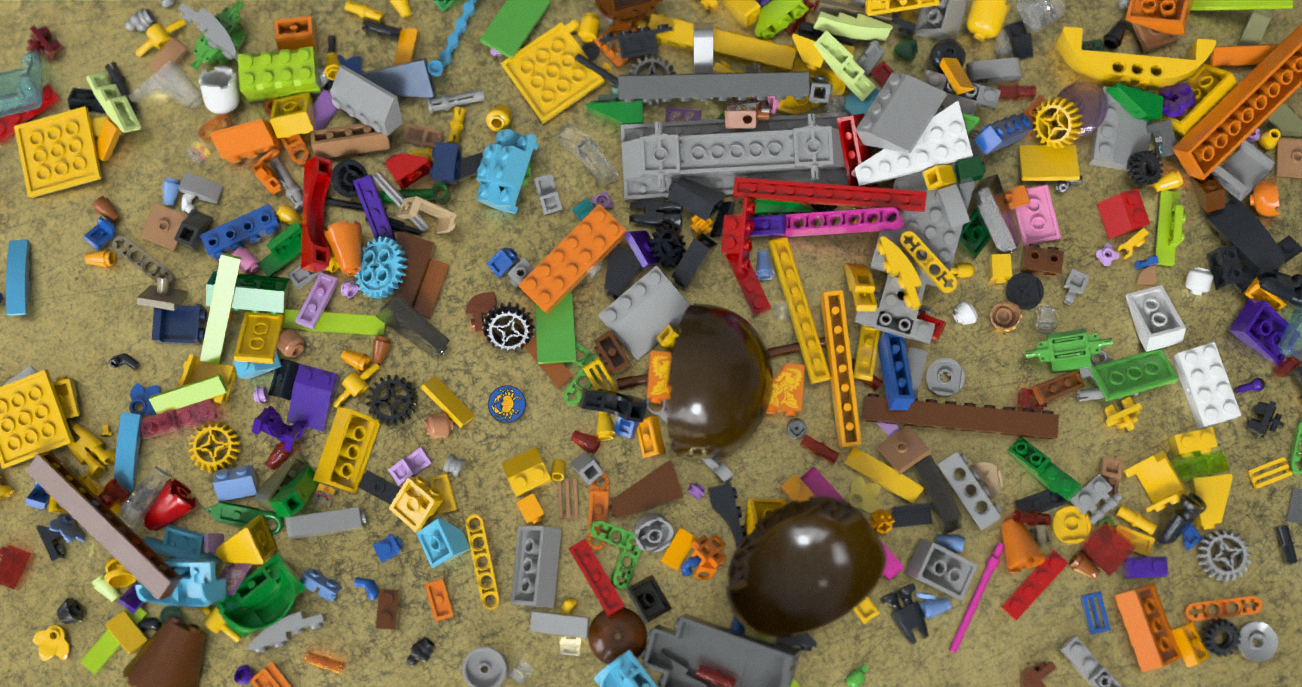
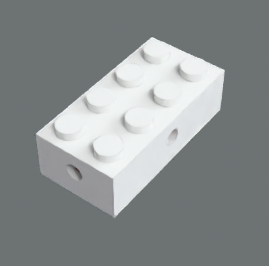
M1215 342L1177 353L1172 357L1198 430L1241 416Z

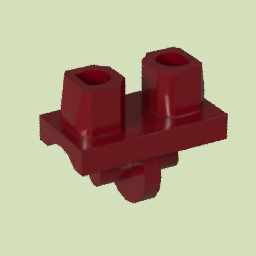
M35 25L30 27L32 34L30 35L31 39L27 40L29 44L26 49L29 54L36 53L37 56L43 53L49 62L53 61L54 54L61 51L60 43L56 39L49 43L46 41V39L51 37V32L47 26L38 29Z

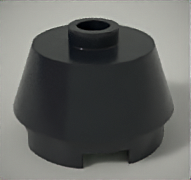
M344 160L334 167L331 174V182L336 192L340 195L356 197L358 193L353 180L367 176L368 173L359 162Z

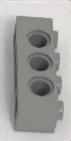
M955 452L937 465L982 531L1001 518L999 514L1002 511L996 502L991 503L988 498L991 495L986 487H980L977 482L980 478L974 469L971 471L968 469L966 464L969 462L964 454L961 453L959 455L958 452ZM960 467L965 470L964 478L957 479L954 476L956 468ZM968 484H973L976 487V493L972 496L965 493V487ZM985 501L987 509L984 512H979L976 509L977 502Z

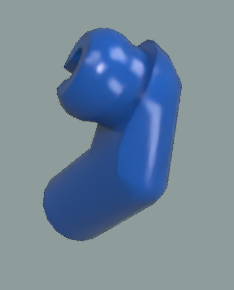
M698 555L688 558L681 564L680 570H682L683 576L691 575L693 573L691 567L700 564L702 560Z
M355 578L354 587L364 588L370 600L378 598L379 588L372 579Z

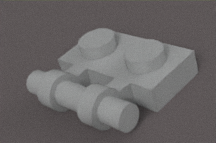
M1098 474L1070 502L1082 515L1090 511L1093 515L1088 520L1094 525L1098 520L1101 521L1105 518V514L1111 508L1117 507V503L1122 497L1118 493L1110 497L1107 493L1113 488ZM1103 499L1105 504L1098 509L1095 504Z

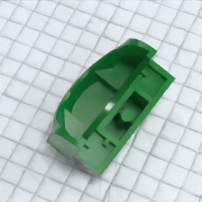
M277 553L245 578L233 596L227 594V598L216 602L220 609L218 613L232 630L245 638L253 631L267 628L281 620L294 604L297 595L307 587L298 574L289 567L282 555Z

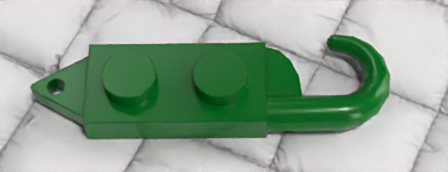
M220 501L216 505L205 508V511L216 519L215 522L244 527L255 517L262 514L263 518L272 519L277 523V527L274 530H270L271 534L278 533L283 527L282 518L278 517L275 512L260 510L255 507Z

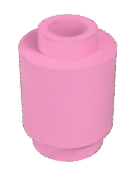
M239 247L233 252L232 255L241 257L239 268L245 274H254L259 269L258 263L260 261L247 248Z

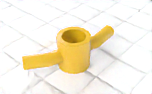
M181 18L165 28L161 23L151 26L146 32L149 39L135 53L141 57L153 45L157 49H162L172 38L170 33L185 25L184 20Z
M377 363L372 364L361 375L354 371L342 382L345 390L333 402V406L336 408L340 407L350 395L354 398L361 396L369 387L365 380L380 368Z
M208 606L198 607L207 616L202 622L211 631L218 634L222 630L236 643L241 639L242 636L232 630L218 613L219 607L216 606L213 610Z

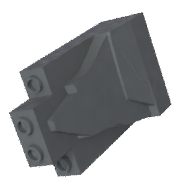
M684 614L675 623L677 631L661 625L650 629L647 637L649 644L642 654V659H644L643 666L664 673L659 679L658 685L661 687H791L802 649L782 642L777 644L768 643Z

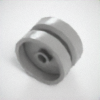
M481 647L467 655L463 662L462 673L464 680L470 687H500L508 676V664L501 652L494 648ZM482 666L488 667L487 673L482 672Z

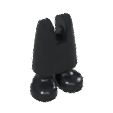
M657 198L630 203V210L644 211V214L630 215V223L652 227L665 226V223H670L675 226V230L679 229L682 231L681 213L683 207L674 201L665 202V198ZM665 211H674L676 213L665 214Z
M1267 268L1257 270L1256 275L1260 281L1259 286L1261 289L1282 300L1288 301L1296 307H1302V275L1295 274L1290 276Z
M1194 493L1189 495L1182 494L1179 501L1184 509L1174 510L1169 520L1159 530L1156 538L1160 544L1174 543L1184 530L1195 521V518L1206 510L1207 505L1199 496Z
M914 583L897 589L899 596L905 604L904 607H901L896 591L880 598L883 604L892 607L893 612L890 615L911 645L917 643L912 629L916 627L923 639L929 637L919 601L913 602L912 593L916 589Z

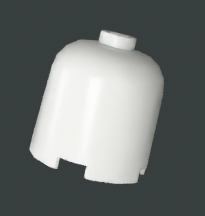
M226 66L214 67L215 70L209 72L204 70L199 75L198 80L207 109L217 114H227L233 111L240 102L236 73L232 71V68Z

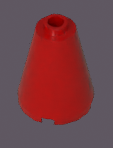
M169 479L144 516L145 527L150 531H158L197 507L196 497L191 498L189 495L191 493L190 489L176 479L173 481Z

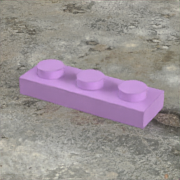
M320 272L295 320L297 324L314 330L339 282L337 278Z

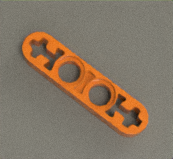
M1256 596L1190 603L1185 606L1183 614L1190 621L1256 614L1262 609V601ZM1251 599L1253 603L1257 604L1256 607H1253V610L1251 607L1243 608L1242 605L1251 603ZM1230 602H1235L1238 606L1235 613H1231L1228 610ZM1214 604L1217 606L1218 613L1216 615H1211L1208 612L1209 605ZM1193 606L1195 610L1203 609V613L1195 614L1194 618L1192 614H1189V610H1192Z

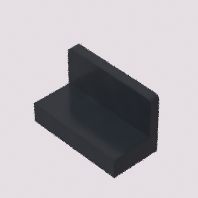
M932 503L892 507L890 509L891 515L895 520L892 523L893 528L932 524Z

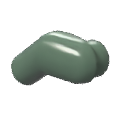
M613 84L608 94L598 95V101L602 103L609 102L612 99L618 100V87Z

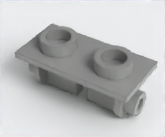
M876 40L869 42L856 60V63L865 71L864 75L866 77L885 52L884 49L879 47L880 43Z

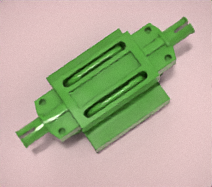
M237 0L233 8L225 7L221 14L217 13L215 16L228 32L238 50L248 37L247 34L240 30L242 18L238 13L245 5L240 0ZM203 33L195 43L196 48L193 53L196 59L190 66L197 71L202 62L213 65L217 60L227 66L231 60L222 54L223 51L217 48L215 50L207 44L208 40Z
M1086 328L1047 334L1048 341L1038 342L1037 349L1025 350L1026 358L1038 356L1041 363L1051 362L1053 373L1092 367L1091 356L1100 354L1101 347L1113 345L1112 337L1100 339L1097 333L1087 335Z

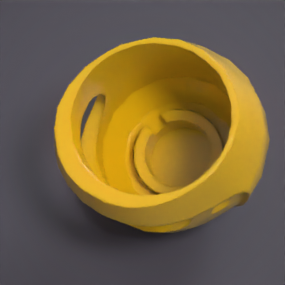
M112 556L108 559L105 566L107 574L104 576L108 585L112 587H126L136 581V578L126 571L117 559Z

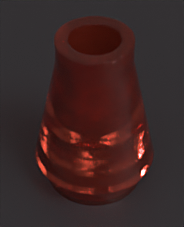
M577 430L571 436V441L575 442L588 454H595L601 444V440L597 436Z
M282 441L276 444L268 460L265 462L266 466L271 470H274L286 461L293 452L292 449L291 452L285 450V443Z

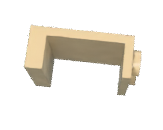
M414 196L403 199L397 215L402 219L416 217L418 210L439 218L434 233L441 234L454 229L457 214Z

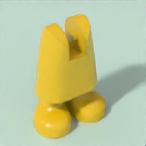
M75 424L71 428L81 438L77 442L74 440L73 443L66 446L81 465H88L89 477L93 480L97 479L105 472V467L94 457L97 455L103 464L111 465L115 462L116 450L103 449L104 442L84 427Z

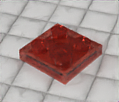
M1104 521L1079 551L1084 553L1088 559L1111 576L1136 549V545Z

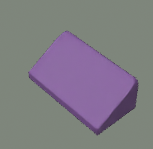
M326 90L321 92L313 105L315 116L314 129L316 130L325 129L338 109L333 105L332 96Z

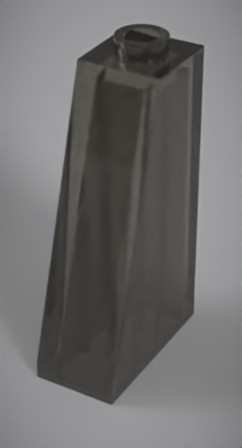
M998 174L980 180L971 194L999 254L1004 252L1009 254L1017 250L1021 240Z
M398 295L386 302L376 315L379 320L431 357L441 356L448 349L446 345L450 340Z
M928 455L914 464L913 470L920 486L924 488L923 492L928 503H932L931 510L942 534H949L961 528L962 514L931 455Z

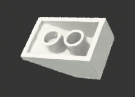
M1162 285L1126 294V300L1138 337L1146 352L1183 342L1186 328Z

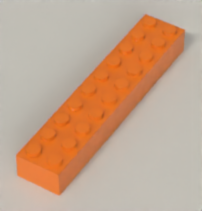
M1302 23L1172 148L1188 176L1204 180L1302 85Z

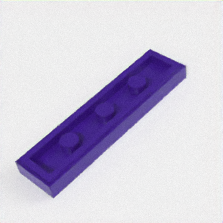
M372 174L353 180L374 238L378 239L381 236L397 241Z

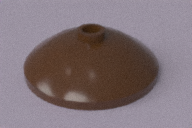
M622 608L610 616H607L605 610H603L594 618L590 625L588 641L593 654L600 661L609 665L628 650L632 652L636 659L639 658L646 646L647 631L639 615L628 608ZM616 632L621 634L619 640H615L613 637Z

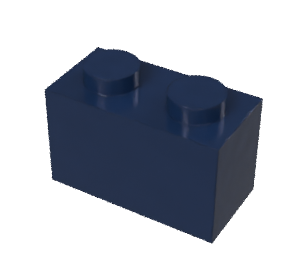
M435 142V148L432 149L433 166L430 167L431 180L436 183L459 184L462 147L459 144Z

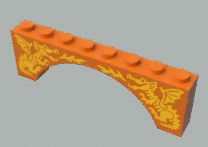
M651 350L649 354L646 399H649L651 403L659 404L671 397L672 387L668 386L672 356L670 352ZM785 363L781 368L780 372L773 379L772 396L766 414L785 412L784 415L796 416V413L799 414L802 411L805 365Z

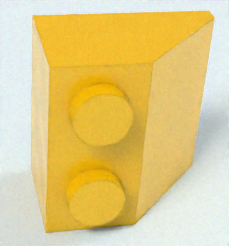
M310 92L273 101L270 122L277 138H288L295 134H307L314 131L315 116Z
M537 447L501 463L517 498L553 482Z

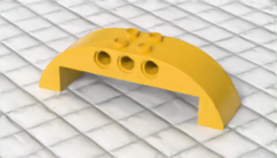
M1064 26L1056 39V45L1063 60L1080 77L1101 86L1112 87L1116 83H1124L1127 87H1139L1141 91H1156L1165 86L1170 87L1186 81L1200 68L1216 45V40L1196 39L1187 50L1186 59L1081 50L1083 28Z

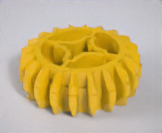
M1052 97L1048 98L1047 101H1043L1040 106H1037L1036 110L1038 112L1033 114L1036 119L1032 123L1036 124V127L1033 129L1038 132L1036 137H1042L1040 143L1047 142V147L1053 146V148L1057 149L1071 145L1074 142L1073 140L1078 139L1077 133L1082 131L1078 126L1083 125V122L1079 121V118L1082 117L1081 114H1077L1079 108H1073L1074 102L1068 103L1067 98L1055 97L1054 99ZM1052 108H1057L1054 115H1048ZM1061 130H1067L1063 137H1057Z
M210 421L209 427L206 424H202L203 430L196 428L197 436L191 435L194 442H188L189 445L193 446V448L188 449V452L194 453L190 457L191 460H196L194 465L200 466L202 471L207 469L208 473H212L213 470L215 472L219 471L220 467L227 469L226 464L233 466L234 464L231 460H238L235 452H241L240 449L236 448V446L241 445V442L235 441L239 438L238 434H233L235 429H228L229 425L226 423L222 426L220 421H217L216 425ZM216 432L223 433L227 437L228 442H220ZM208 436V441L201 445L205 437ZM215 444L220 445L215 448V451L210 449L211 447H214ZM228 449L226 455L221 459L222 452ZM201 452L210 453L213 462H207Z

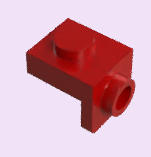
M922 310L916 319L935 324L931 339L938 341L946 326L945 321L928 316L926 311Z

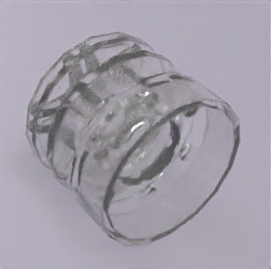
M1062 0L1016 1V7L1022 21L1033 33L1041 32L1042 29H1046L1049 26V23H1055L1066 15Z

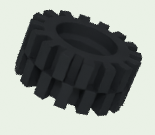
M1154 151L1136 152L1129 157L1131 160L1127 162L1130 164V166H1127V170H1130V172L1127 174L1132 176L1130 180L1135 181V185H1150L1157 183L1158 179H1161L1160 173H1163L1161 169L1163 163L1160 164L1159 161L1162 159L1161 157L1157 158L1158 154L1154 153ZM1144 162L1147 166V174H1145L1143 170Z
M1211 619L1212 623L1207 622L1206 625L1208 627L1202 628L1205 633H1201V637L1204 638L1201 642L1206 649L1221 657L1223 655L1226 657L1228 656L1227 653L1232 655L1234 653L1232 649L1236 651L1238 649L1236 644H1241V641L1238 640V638H1241V634L1238 633L1240 632L1239 628L1226 619ZM1221 630H1225L1227 632L1226 640L1221 644H1217L1215 642L1216 634Z

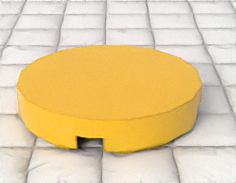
M1074 505L1062 507L1052 518L1053 533L1058 540L1065 544L1083 542L1091 532L1092 524L1088 520L1090 516L1087 512L1082 515Z

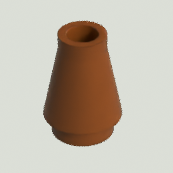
M104 196L99 197L92 204L96 213L112 223H115L121 217L109 199Z
M376 335V338L373 339L372 362L383 364L391 347V338Z
M1075 553L1069 561L1072 570L1084 574L1091 579H1095L1100 572L1084 553Z

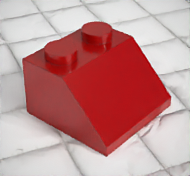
M404 153L394 154L384 163L401 190L407 189L428 175L431 167L427 157Z
M1138 188L1117 194L1097 203L1108 239L1134 233L1143 228L1146 229L1150 225Z

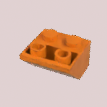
M312 16L274 20L278 52L284 49L298 50L302 47L313 46L318 54L316 24Z

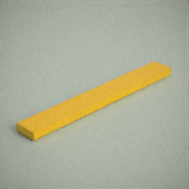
M788 237L769 240L768 244L811 384L830 380L831 376Z

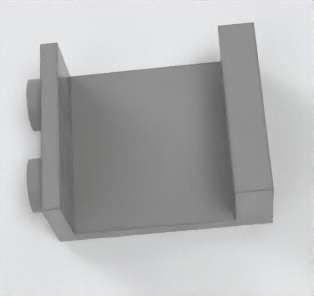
M1244 140L1240 150L1222 167L1217 166L1213 170L1212 175L1228 192L1242 201L1254 189L1257 183L1264 180L1272 172L1275 162H1273L1269 155L1260 152L1253 143H1248Z

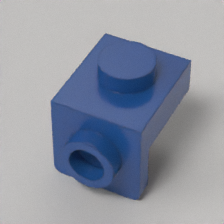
M100 216L98 224L84 235V240L95 249L100 250L114 238L115 227L111 221L105 220Z
M35 482L34 489L27 496L25 505L44 510L49 504L50 495L45 492V489L40 484Z

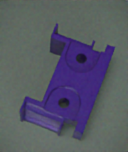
M269 406L268 409L264 408L260 415L254 419L251 432L258 435L263 431L284 442V449L291 452L293 442L297 438L301 439L304 436L307 425L296 422L293 425H287L281 420L280 414L275 411L274 407Z

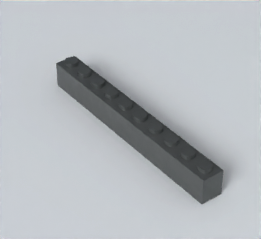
M809 71L619 75V99H623L624 103L635 102V99H642V102H654V99L660 98L661 102H672V98H680L681 102L691 101V98H699V101H710L712 97H718V101H728L729 97H737V100H748V97H756V100H767V96H775V100H785L786 96H794V99H805V96H809Z

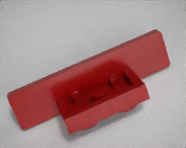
M744 197L742 215H724L721 253L739 254L737 272L743 275L748 274L751 266L749 253L752 250L751 232L754 230V222L752 220L756 204L754 199L750 197Z

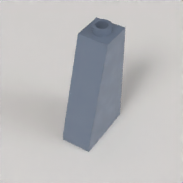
M427 57L365 71L360 74L397 96L430 98L436 95L432 75L428 71Z

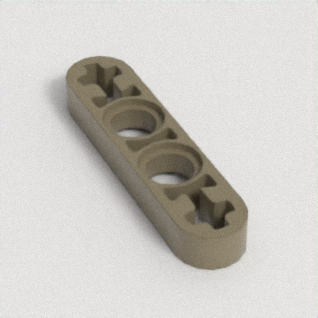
M124 236L114 238L112 247L116 252L156 282L159 271L169 275V287L173 285L175 276L170 270ZM119 242H124L130 248L128 252L118 245ZM136 251L141 252L140 259L133 261L132 254ZM150 262H154L156 265L152 272L146 270V266Z

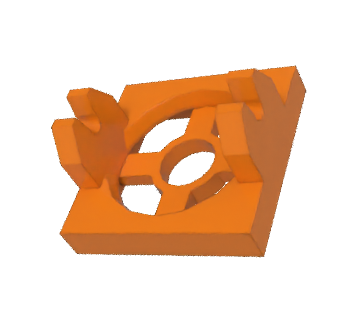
M615 22L594 40V43L617 69H620L631 58L621 59V56H615L614 53L616 51L620 52V49L615 46L616 41H613V46L609 49L606 43H599L598 39L603 38V34L614 33V31L632 30V33L638 32L631 23Z

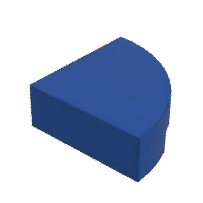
M1158 256L1148 257V260L1136 261L1134 263L1135 270L1157 265L1159 263Z
M1192 523L1184 530L1182 535L1183 545L1187 551L1199 543L1201 539H1204Z

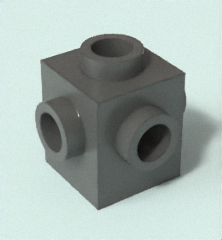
M823 75L809 77V96H807L809 101L817 104L822 102L828 103L833 88L828 78Z

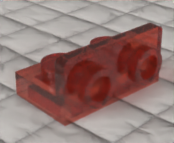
M9 543L5 547H1L0 585L15 589L31 555L30 552L14 547Z

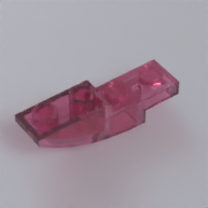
M208 399L178 410H169L142 419L140 427L142 439L190 429L218 418L214 399Z

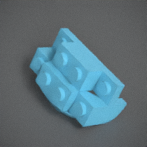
M510 129L499 130L495 137V143L488 144L484 149L483 158L477 170L476 180L480 184L477 192V201L506 213L517 214L518 207L515 204L533 149L537 150L539 146L536 143V136L532 134L520 135ZM499 186L504 187L502 192L500 191Z
M171 559L165 561L182 578L170 597L158 600L151 595V592L141 584L135 585L137 595L142 601L171 606L206 607L213 602L227 598L225 578H216L215 561H207V559Z
M630 650L618 657L594 677V680L600 687H657Z

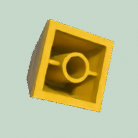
M260 514L216 548V555L226 563L262 564L278 547L262 514Z

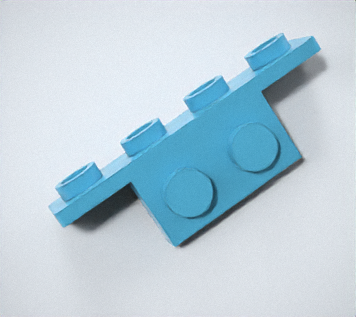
M168 524L166 526L163 541L152 537H146L143 540L154 552L162 553L166 557L207 559V561H215V566L220 561L217 556L202 552L204 534Z

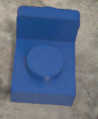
M506 247L500 249L487 263V266L498 278H501L514 264L519 263L520 259L512 248Z
M392 533L387 538L372 545L381 563L403 552L401 549L403 543L400 537H395Z

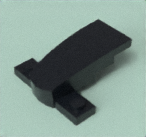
M1236 197L1227 202L1225 208L1216 210L1206 217V222L1219 233L1218 237L1227 246H1236L1239 260L1245 264L1242 267L1245 281L1233 284L1240 293L1246 291L1257 277L1256 272L1258 269L1267 268L1279 272L1283 264L1302 252V247L1290 235L1276 243L1257 217Z

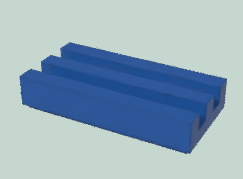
M1101 591L1080 596L1090 635L1110 631ZM1093 597H1097L1104 628H1101ZM1087 598H1089V601H1090V605H1091V609H1092L1094 621H1095L1096 628H1097L1096 630L1094 629V625H1093V622H1092V618H1091V614H1090V610H1089Z

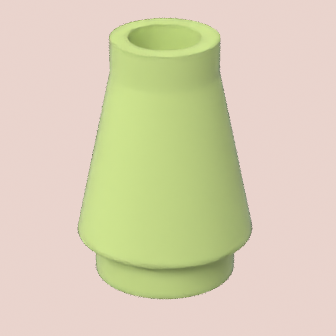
M103 573L92 584L95 586L94 589L113 602L121 594L116 587L106 583L104 577L106 574Z

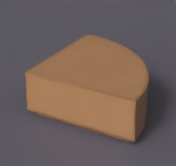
M1156 265L1145 268L1137 277L1136 285L1155 286Z

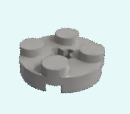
M940 358L928 367L925 381L931 392L941 397H949L956 394L962 388L965 381V373L954 359ZM944 372L950 377V380L943 382L940 378V375H943Z

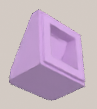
M205 533V553L216 554V548L224 542V534Z

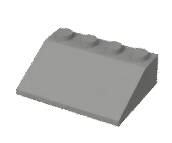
M892 72L855 131L864 145L911 153L944 101L947 93L910 75Z
M1104 86L1098 94L1089 165L1130 171L1127 170V166H1130L1127 162L1131 160L1129 157L1136 152L1149 150L1151 133L1148 134L1146 126L1152 125L1153 121L1146 122L1133 118L1106 91V88L1109 87ZM1144 162V163H1143V170H1144V173H1146V168H1147V166H1146V163Z
M656 265L598 316L636 360H639L659 343L656 337L668 324L675 329L679 326L684 312L691 304Z

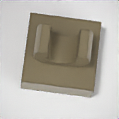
M1037 525V529H1030V532L1037 533L1035 542L1038 545L1052 546L1051 526Z

